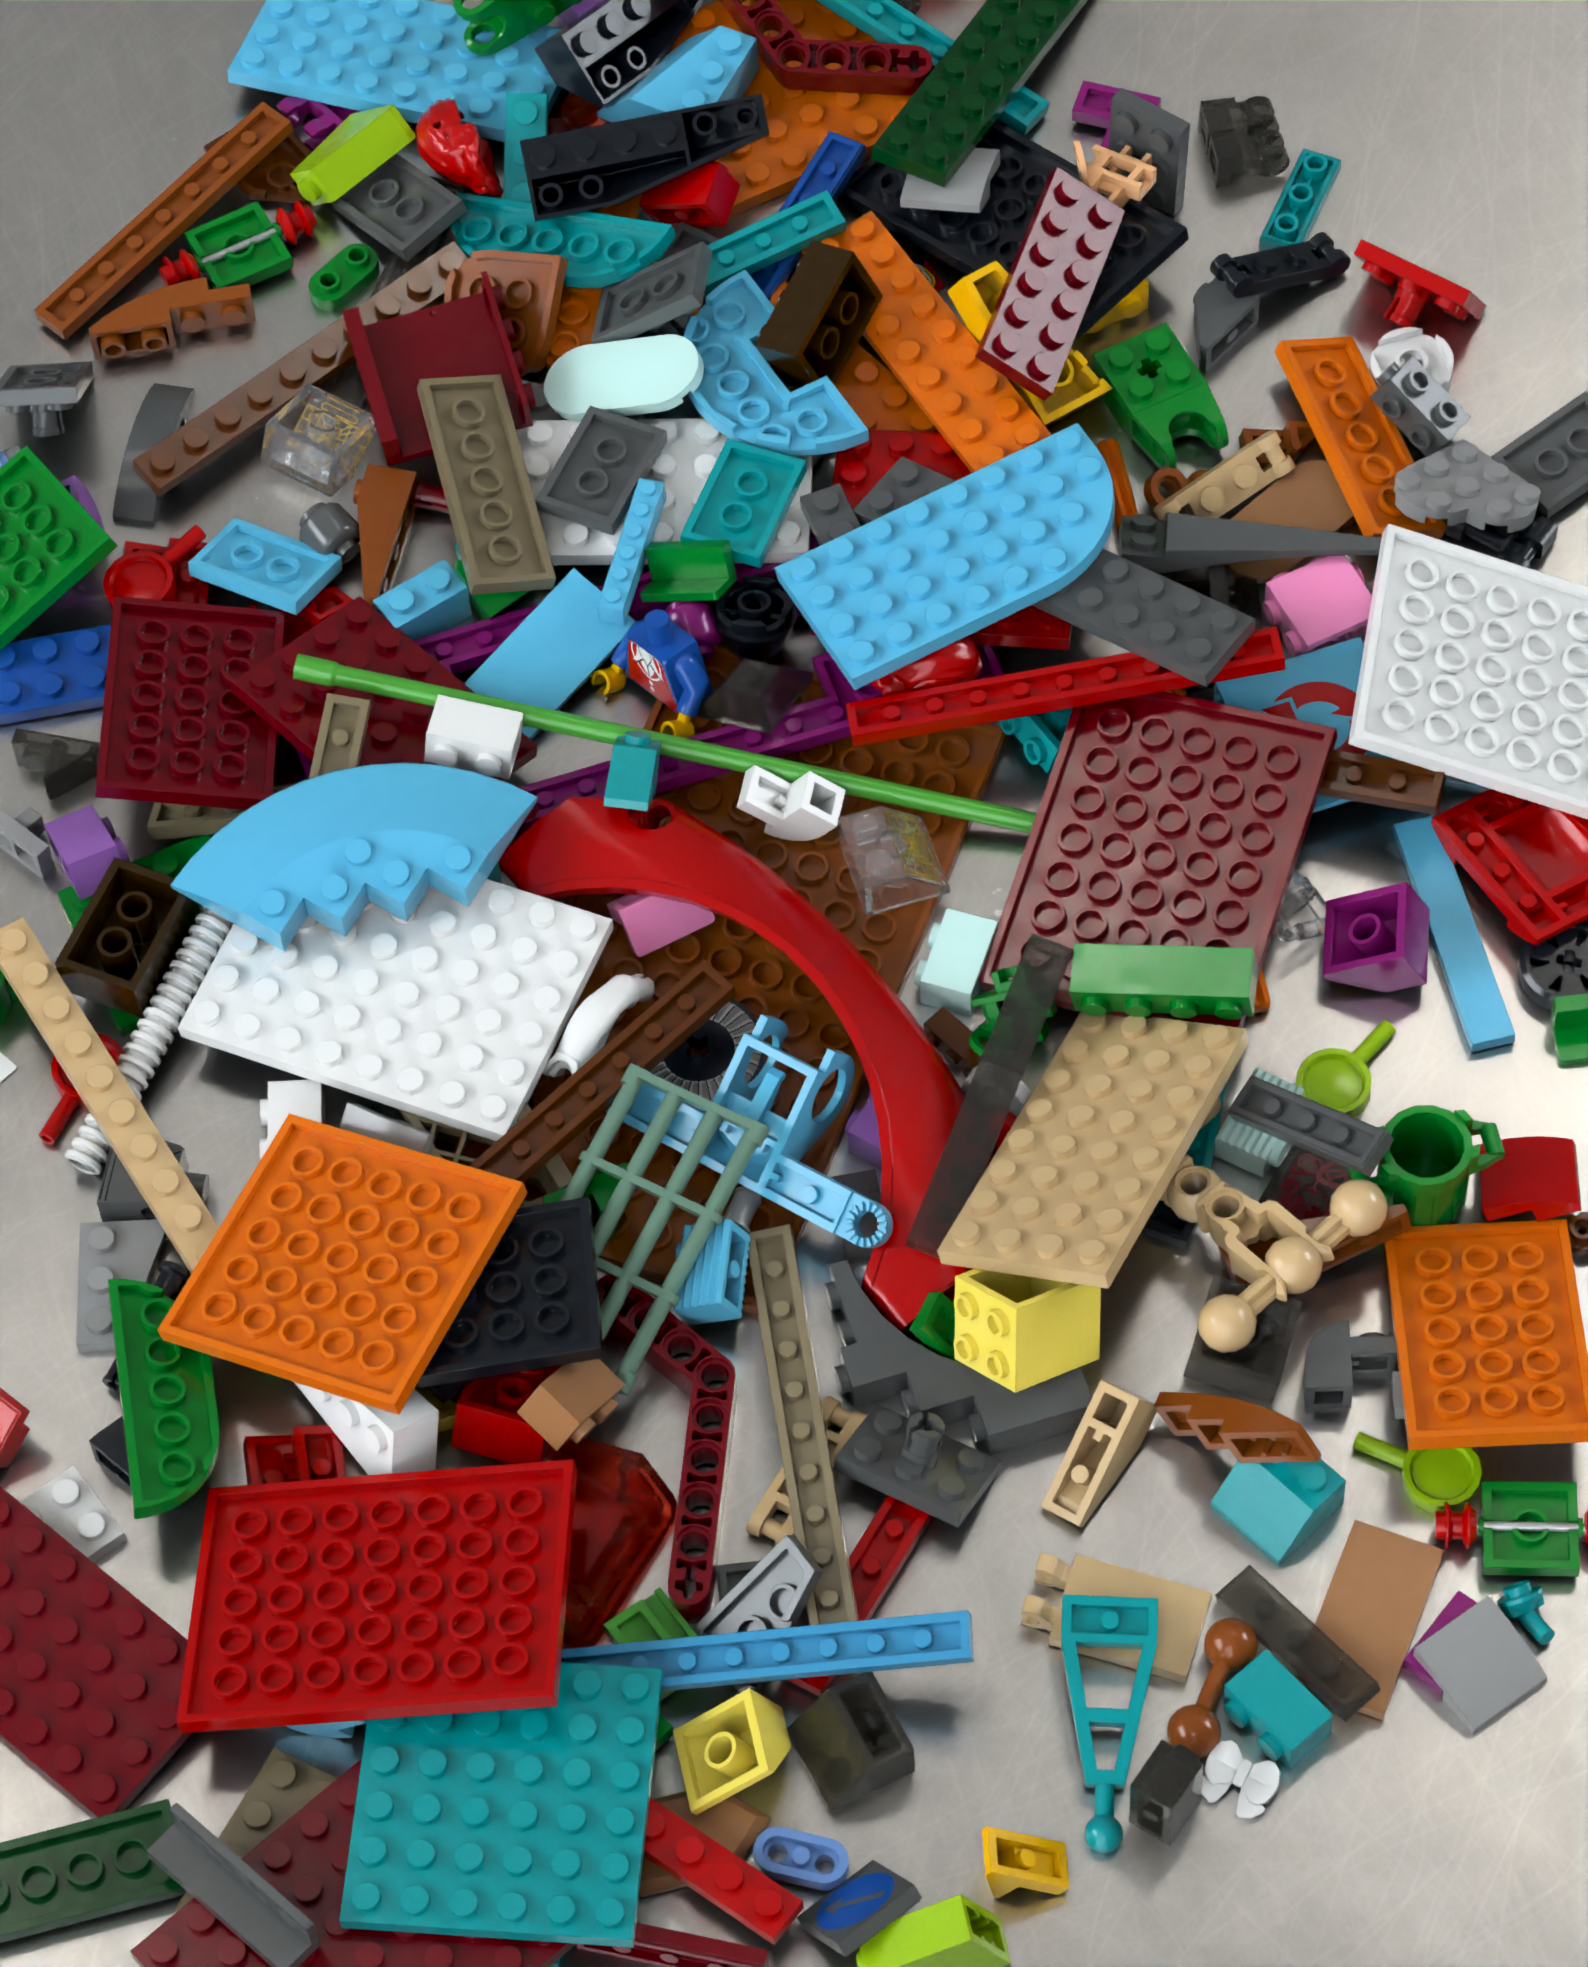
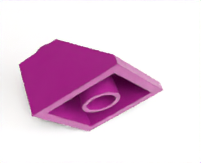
M1407 882L1326 901L1322 972L1326 980L1385 993L1427 984L1430 909Z

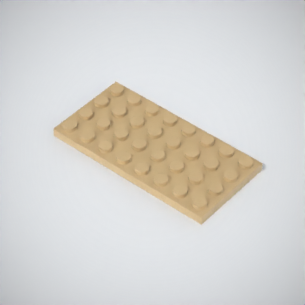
M1080 1012L939 1246L937 1252L941 1264L1109 1289L1249 1044L1246 1028L1157 1017L1145 1019L1144 1017H1120L1105 1014L1091 1016Z

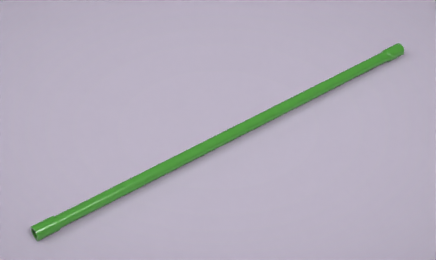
M299 653L293 670V679L329 687L339 686L433 707L439 694L524 713L522 726L614 745L617 736H625V732H645L651 734V740L661 741L660 755L742 773L756 765L789 783H793L811 771L845 789L846 795L1029 834L1037 814L1026 810L341 665L336 661Z

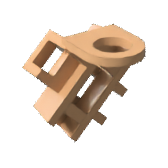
M1080 140L1073 141L1076 165L1081 182L1103 197L1108 195V200L1120 208L1130 198L1140 202L1156 183L1157 168L1152 166L1151 154L1146 153L1139 160L1132 157L1131 146L1126 145L1120 153L1095 144L1092 147L1095 159L1092 163H1089L1084 159ZM1126 171L1130 172L1128 177L1123 176Z

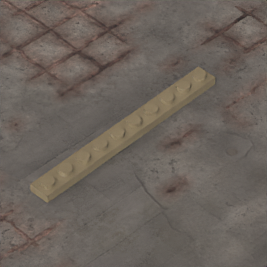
M790 1224L748 1233L751 1239L748 1243L750 1247L748 1254L794 1534L823 1570L806 1603L809 1625L859 1621L793 1231Z

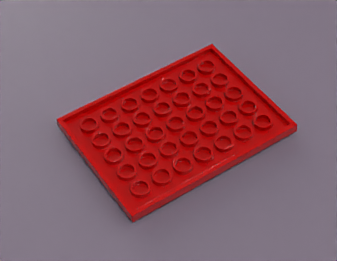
M574 1460L208 1488L176 1719L180 1732L193 1733L558 1706L577 1468Z

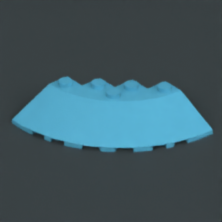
M387 763L336 770L303 780L276 792L239 814L216 832L191 857L171 883V888L283 952L307 916L346 937L370 901L407 922L430 886L469 907L538 798L507 782L474 771L443 765Z

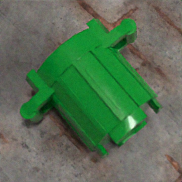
M1417 1105L1398 1112L1386 1123L1385 1127L1384 1125L1378 1127L1388 1131L1394 1138V1141L1378 1164L1377 1176L1370 1178L1352 1169H1349L1352 1180L1365 1179L1377 1184L1386 1196L1388 1206L1404 1204L1408 1210L1411 1226L1444 1225L1452 1223L1462 1206H1465L1469 1175L1487 1169L1495 1162L1503 1159L1506 1154L1495 1123L1473 1120L1465 1110H1454L1453 1113L1450 1110L1434 1105ZM1481 1135L1486 1154L1479 1155L1481 1144L1473 1145L1472 1136Z

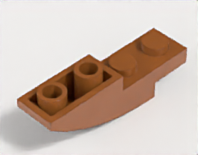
M207 277L176 283L144 294L121 305L88 329L94 357L97 360L177 347L175 334L194 333L204 329L223 326H238L242 323L255 322L256 317L249 283L209 290Z

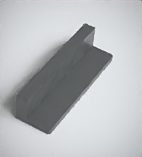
M175 1803L169 1809L174 1824L147 1850L149 1858L271 1967H299L321 1945L314 1923L182 1806Z

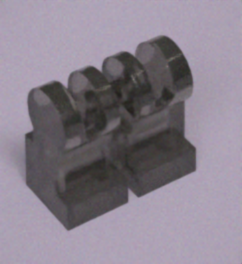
M1255 96L1242 102H1236L1235 97L1201 101L1198 130L1205 153L1208 155V163L1216 188L1232 185V179L1257 174L1263 177L1276 176L1289 166L1290 159L1287 150L1284 148V140L1279 132V124L1274 116L1275 111L1269 98Z

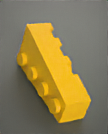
M997 260L963 277L947 291L969 332L979 345L1008 276V272ZM1072 348L1069 351L1053 394L1045 401L1007 378L1046 428L1097 401L1113 389L1103 377L1099 379L1087 366V359L1078 350L1074 351Z

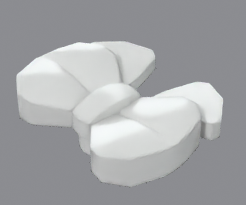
M1232 1740L1218 1743L1208 1755L1204 1770L1206 1776H1200L1199 1783L1201 1793L1209 1803H1216L1232 1784L1241 1788L1237 1800L1236 1814L1238 1818L1253 1819L1265 1813V1808L1262 1805L1267 1804L1277 1792L1281 1772L1273 1761L1267 1760L1252 1764L1249 1760L1243 1759L1238 1745Z

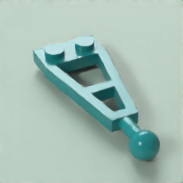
M1063 1595L1061 1650L1085 1788H1095V1816L1088 1821L1084 1836L1088 1846L1099 1853L1114 1851L1123 1839L1122 1826L1114 1817L1115 1789H1124L1155 1658L1157 1649L1158 1598ZM1077 1647L1142 1649L1128 1709L1088 1708L1086 1706ZM1090 1726L1124 1728L1115 1770L1097 1769Z

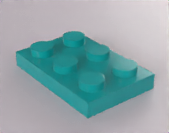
M727 439L682 530L680 540H729L733 561L761 568L807 472L806 460Z

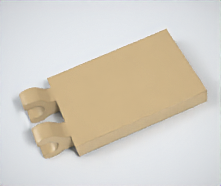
M1040 1553L1035 1568L1037 1573L1034 1582L1047 1587L1063 1589V1595L1158 1598L1157 1649L1151 1674L1186 1684L1212 1600V1592L1078 1554L1075 1555L1073 1564L1070 1566L1056 1556ZM1027 1594L1021 1611L1023 1614L1021 1624L1031 1628L1051 1631L1049 1645L1061 1648L1062 1598L1058 1608L1041 1597ZM1077 1647V1652L1135 1670L1138 1668L1142 1650Z

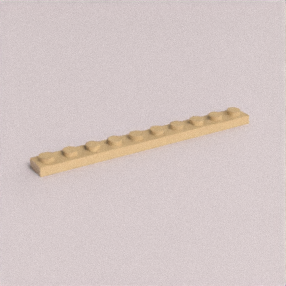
M22 917L0 928V970L192 1274L219 1229L218 1224L25 919Z

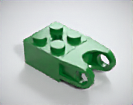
M453 0L455 11L463 20L471 21L464 33L467 48L474 54L486 56L499 52L540 27L549 24L562 12L583 0H484L479 6L472 9L462 6L465 0ZM487 30L495 33L493 39L487 43L479 44L473 41L475 36Z
M1167 323L1093 354L1092 371L1099 379L1103 377L1113 388L1101 397L1130 442H1136L1159 469L1165 467L1177 468V455L1172 442L1181 436L1199 437L1216 450L1228 446L1227 427L1206 380Z

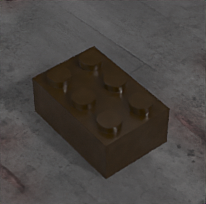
M812 240L806 253L799 259L796 271L786 289L779 295L777 305L770 318L761 328L755 346L788 389L796 390L826 375L835 385L883 295L853 251Z
M114 857L55 961L56 969L72 994L142 1018L145 1008L150 1005L151 997L157 992L156 988L162 983L165 972L169 971L171 961L175 960L177 950L182 947V941L189 935L188 931L191 925L195 924L196 916L201 913L199 904L171 888V883L175 878Z

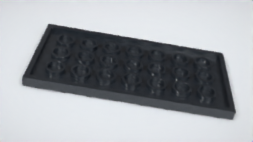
M995 121L975 147L1000 150V166L990 180V198L980 213L900 207V198L907 173L871 158L854 172L838 200L862 214L872 210L886 228L967 275L996 260L1009 274L1049 174L1056 167H1059L1080 182L1081 179L1076 165ZM1131 198L1122 207L1125 210L1124 216L1075 336L1076 339H1079L1189 240L1188 231L1185 226L1142 202Z

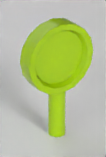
M1383 1020L1352 1053L1345 1049L1337 1048L1315 1051L1305 1058L1298 1068L1296 1086H1301L1304 1089L1305 1098L1349 1116L1356 1117L1363 1112L1370 1101L1372 1077L1366 1063L1396 1033L1395 1027L1390 1022Z
M1360 1431L1356 1435L1352 1448L1402 1468L1401 1479L1405 1493L1415 1505L1427 1512L1444 1511L1445 1502H1448L1452 1511H1460L1466 1502L1471 1504L1479 1492L1482 1468L1480 1459L1472 1447L1408 1451Z

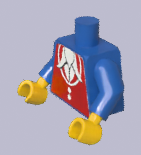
M652 610L645 615L644 620H638L630 626L611 657L613 662L611 667L595 671L591 677V684L595 686L607 681L603 695L620 691L625 687L626 683L623 670H627L628 677L679 714L677 720L663 722L660 733L683 738L691 737L695 734L694 726L690 721L691 717L697 716L702 700L713 693V689L698 643L694 637L673 623L666 611Z

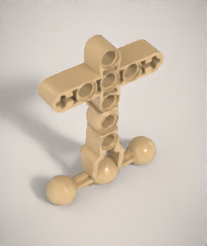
M1219 1096L1201 1128L1220 1111L1221 1102ZM1189 1155L1184 1156L1160 1198V1201H1164L1165 1205L1172 1208L1178 1218L1190 1223H1199L1200 1230L1203 1233L1207 1234L1210 1232L1213 1241L1228 1253L1232 1272L1251 1284L1238 1296L1223 1294L1208 1300L1199 1312L1197 1324L1199 1335L1209 1348L1221 1353L1236 1352L1247 1346L1255 1335L1256 1316L1275 1299L1287 1302V1294L1304 1293L1314 1287L1321 1277L1323 1262L1334 1260L1332 1249L1348 1235L1353 1237L1368 1236L1380 1229L1386 1220L1388 1210L1386 1196L1377 1184L1365 1179L1349 1180L1338 1186L1332 1194L1329 1207L1330 1215L1308 1234L1306 1226L1278 1202L1267 1200L1259 1203L1241 1191L1229 1188L1228 1184L1221 1181L1214 1170L1204 1166H1194L1193 1160ZM1272 1237L1279 1239L1266 1252L1264 1262L1246 1247L1250 1244H1255L1259 1240L1267 1241Z

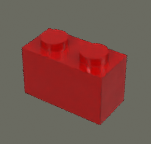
M713 161L644 193L639 206L653 222L672 224L673 228H676L681 221L693 227H725L740 184L728 172L726 166Z

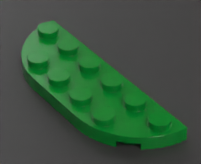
M108 1279V1294L134 1519L147 1518L169 1511L192 1497L206 1482L215 1466L219 1450L220 1432L211 1355L162 1340L157 1329L175 1300L164 1295V1289L136 1280Z

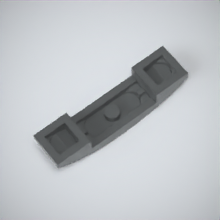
M154 383L146 394L126 446L115 495L113 521L154 527L164 495L159 497L133 469V460L187 423L196 394L194 388Z

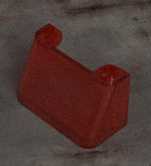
M586 1438L579 1444H576L571 1439L558 1451L550 1446L542 1460L544 1462L573 1459L577 1468L563 1643L575 1648L595 1646L605 1632L603 1624L617 1614L670 1531L677 1512V1501L673 1493L642 1453Z

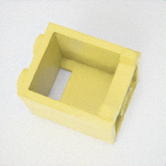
M972 1269L955 1276V1339L953 1346L954 1359L1016 1393L1100 1359V1287Z

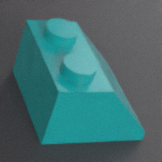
M1321 1458L1319 1462L1239 1463L1237 1461L1211 1500L1210 1506L1275 1563L1280 1565L1343 1505L1346 1480Z

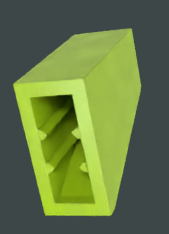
M394 104L353 113L308 155L290 175L297 183L299 193L304 199L311 202L313 206L335 202L412 142L416 135Z
M961 1894L897 1918L860 1946V1951L856 1953L858 1967H1004L1011 1964L1001 1918Z

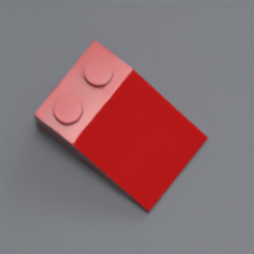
M563 1365L478 1378L467 1384L456 1405L451 1447L511 1464L544 1462L551 1445L517 1411L536 1388Z

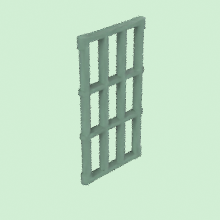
M632 1063L629 1064L620 1080L622 1086L587 1151L583 1150L578 1158L581 1162L560 1201L582 1198L597 1170L619 1179L614 1192L593 1229L597 1270L615 1278L610 1291L600 1307L603 1341L632 1287L655 1297L615 1372V1375L626 1384L619 1394L626 1396L629 1395L638 1378L635 1374L672 1306H676L680 1300V1297L677 1295L714 1226L720 1225L723 1219L721 1213L757 1147L761 1148L770 1131V1128L764 1123L742 1116L651 1074L648 1070ZM643 1084H646L666 1093L628 1166L626 1169H623L603 1158ZM682 1102H685L705 1111V1114L664 1188L642 1178ZM724 1120L745 1131L705 1206H702L681 1195L721 1121ZM638 1188L659 1199L624 1265L620 1268L599 1258L635 1189ZM675 1207H678L697 1216L698 1219L660 1287L639 1277V1274Z

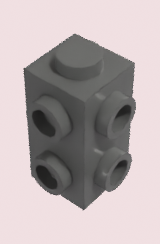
M1413 356L1400 367L1395 362L1389 365L1376 378L1381 385L1370 396V399L1380 408L1382 413L1390 418L1409 438L1410 442L1426 457L1446 444L1471 417Z

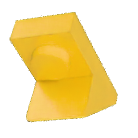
M989 1826L982 1829L985 1876L994 1898H1000L1018 1887L1059 1895L1069 1889L1066 1843Z

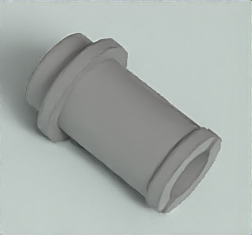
M737 1187L722 1221L724 1219L732 1220L745 1232L750 1233L749 1226L757 1208L761 1205V1196L746 1187Z

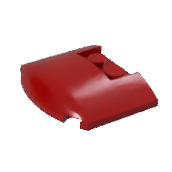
M1489 789L1432 817L1431 824L1453 865L1458 863L1462 865L1508 919L1506 927L1520 938L1536 946L1588 919V821L1585 818L1493 789Z

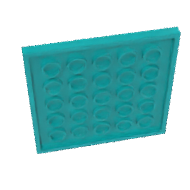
M561 1662L558 1706L367 1720L339 1918L341 1928L633 1948L663 1685L662 1669Z

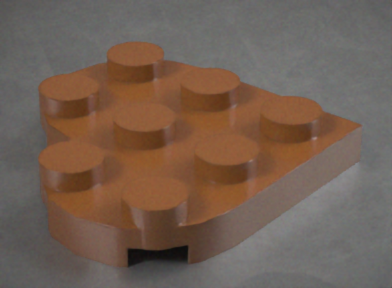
M489 249L473 251L470 253L472 257L463 261L458 269L452 268L444 286V303L482 293L481 284L483 282L480 272L487 271L491 287L499 285L506 309L499 310L501 318L509 317L516 338V342L510 343L512 352L520 350L526 374L541 371L546 364V357L554 339L568 259L561 255Z

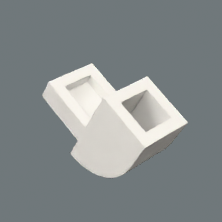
M753 765L745 771L737 808L766 822L764 833L790 841H809L820 838L837 827L846 790L811 771L793 783H789Z

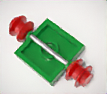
M295 200L293 211L287 213L281 207L277 208L276 222L271 224L259 202L251 203L184 232L186 243L194 257L183 249L179 251V260L172 262L166 256L163 257L164 266L159 268L161 278L165 286H170L183 281L201 278V274L204 273L213 289L248 283L252 286L294 267L292 256L281 239L295 246L297 245V235L305 233L309 238H313L312 229L317 227L314 213L308 204L302 206L298 200Z
M1482 1481L1481 1516H1478L1477 1519L1476 1511L1469 1502L1465 1503L1462 1511H1452L1448 1502H1445L1444 1511H1435V1539H1444V1549L1448 1548L1451 1540H1462L1465 1548L1469 1549L1476 1540L1478 1530V1537H1482L1483 1575L1578 1577L1580 1571L1579 1538H1583V1532L1584 1541L1588 1545V1510L1584 1515L1583 1523V1518H1578L1577 1483Z

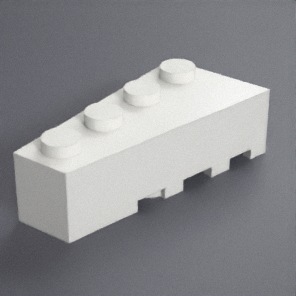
M294 1382L368 1475L436 1470L439 1410L415 1389L401 1413L397 1415Z

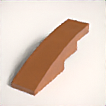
M1160 1392L1154 1404V1408L1174 1436H1198L1207 1450L1230 1449L1239 1463L1319 1462L1322 1455L1300 1423L1266 1407L1236 1398L1181 1392Z

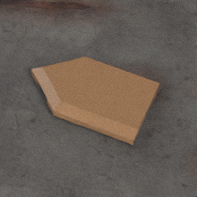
M686 1791L654 1799L744 1861L756 1838L771 1821L770 1816L734 1796L723 1800L698 1815L691 1813ZM643 1857L640 1884L641 1898L688 1887L649 1859Z

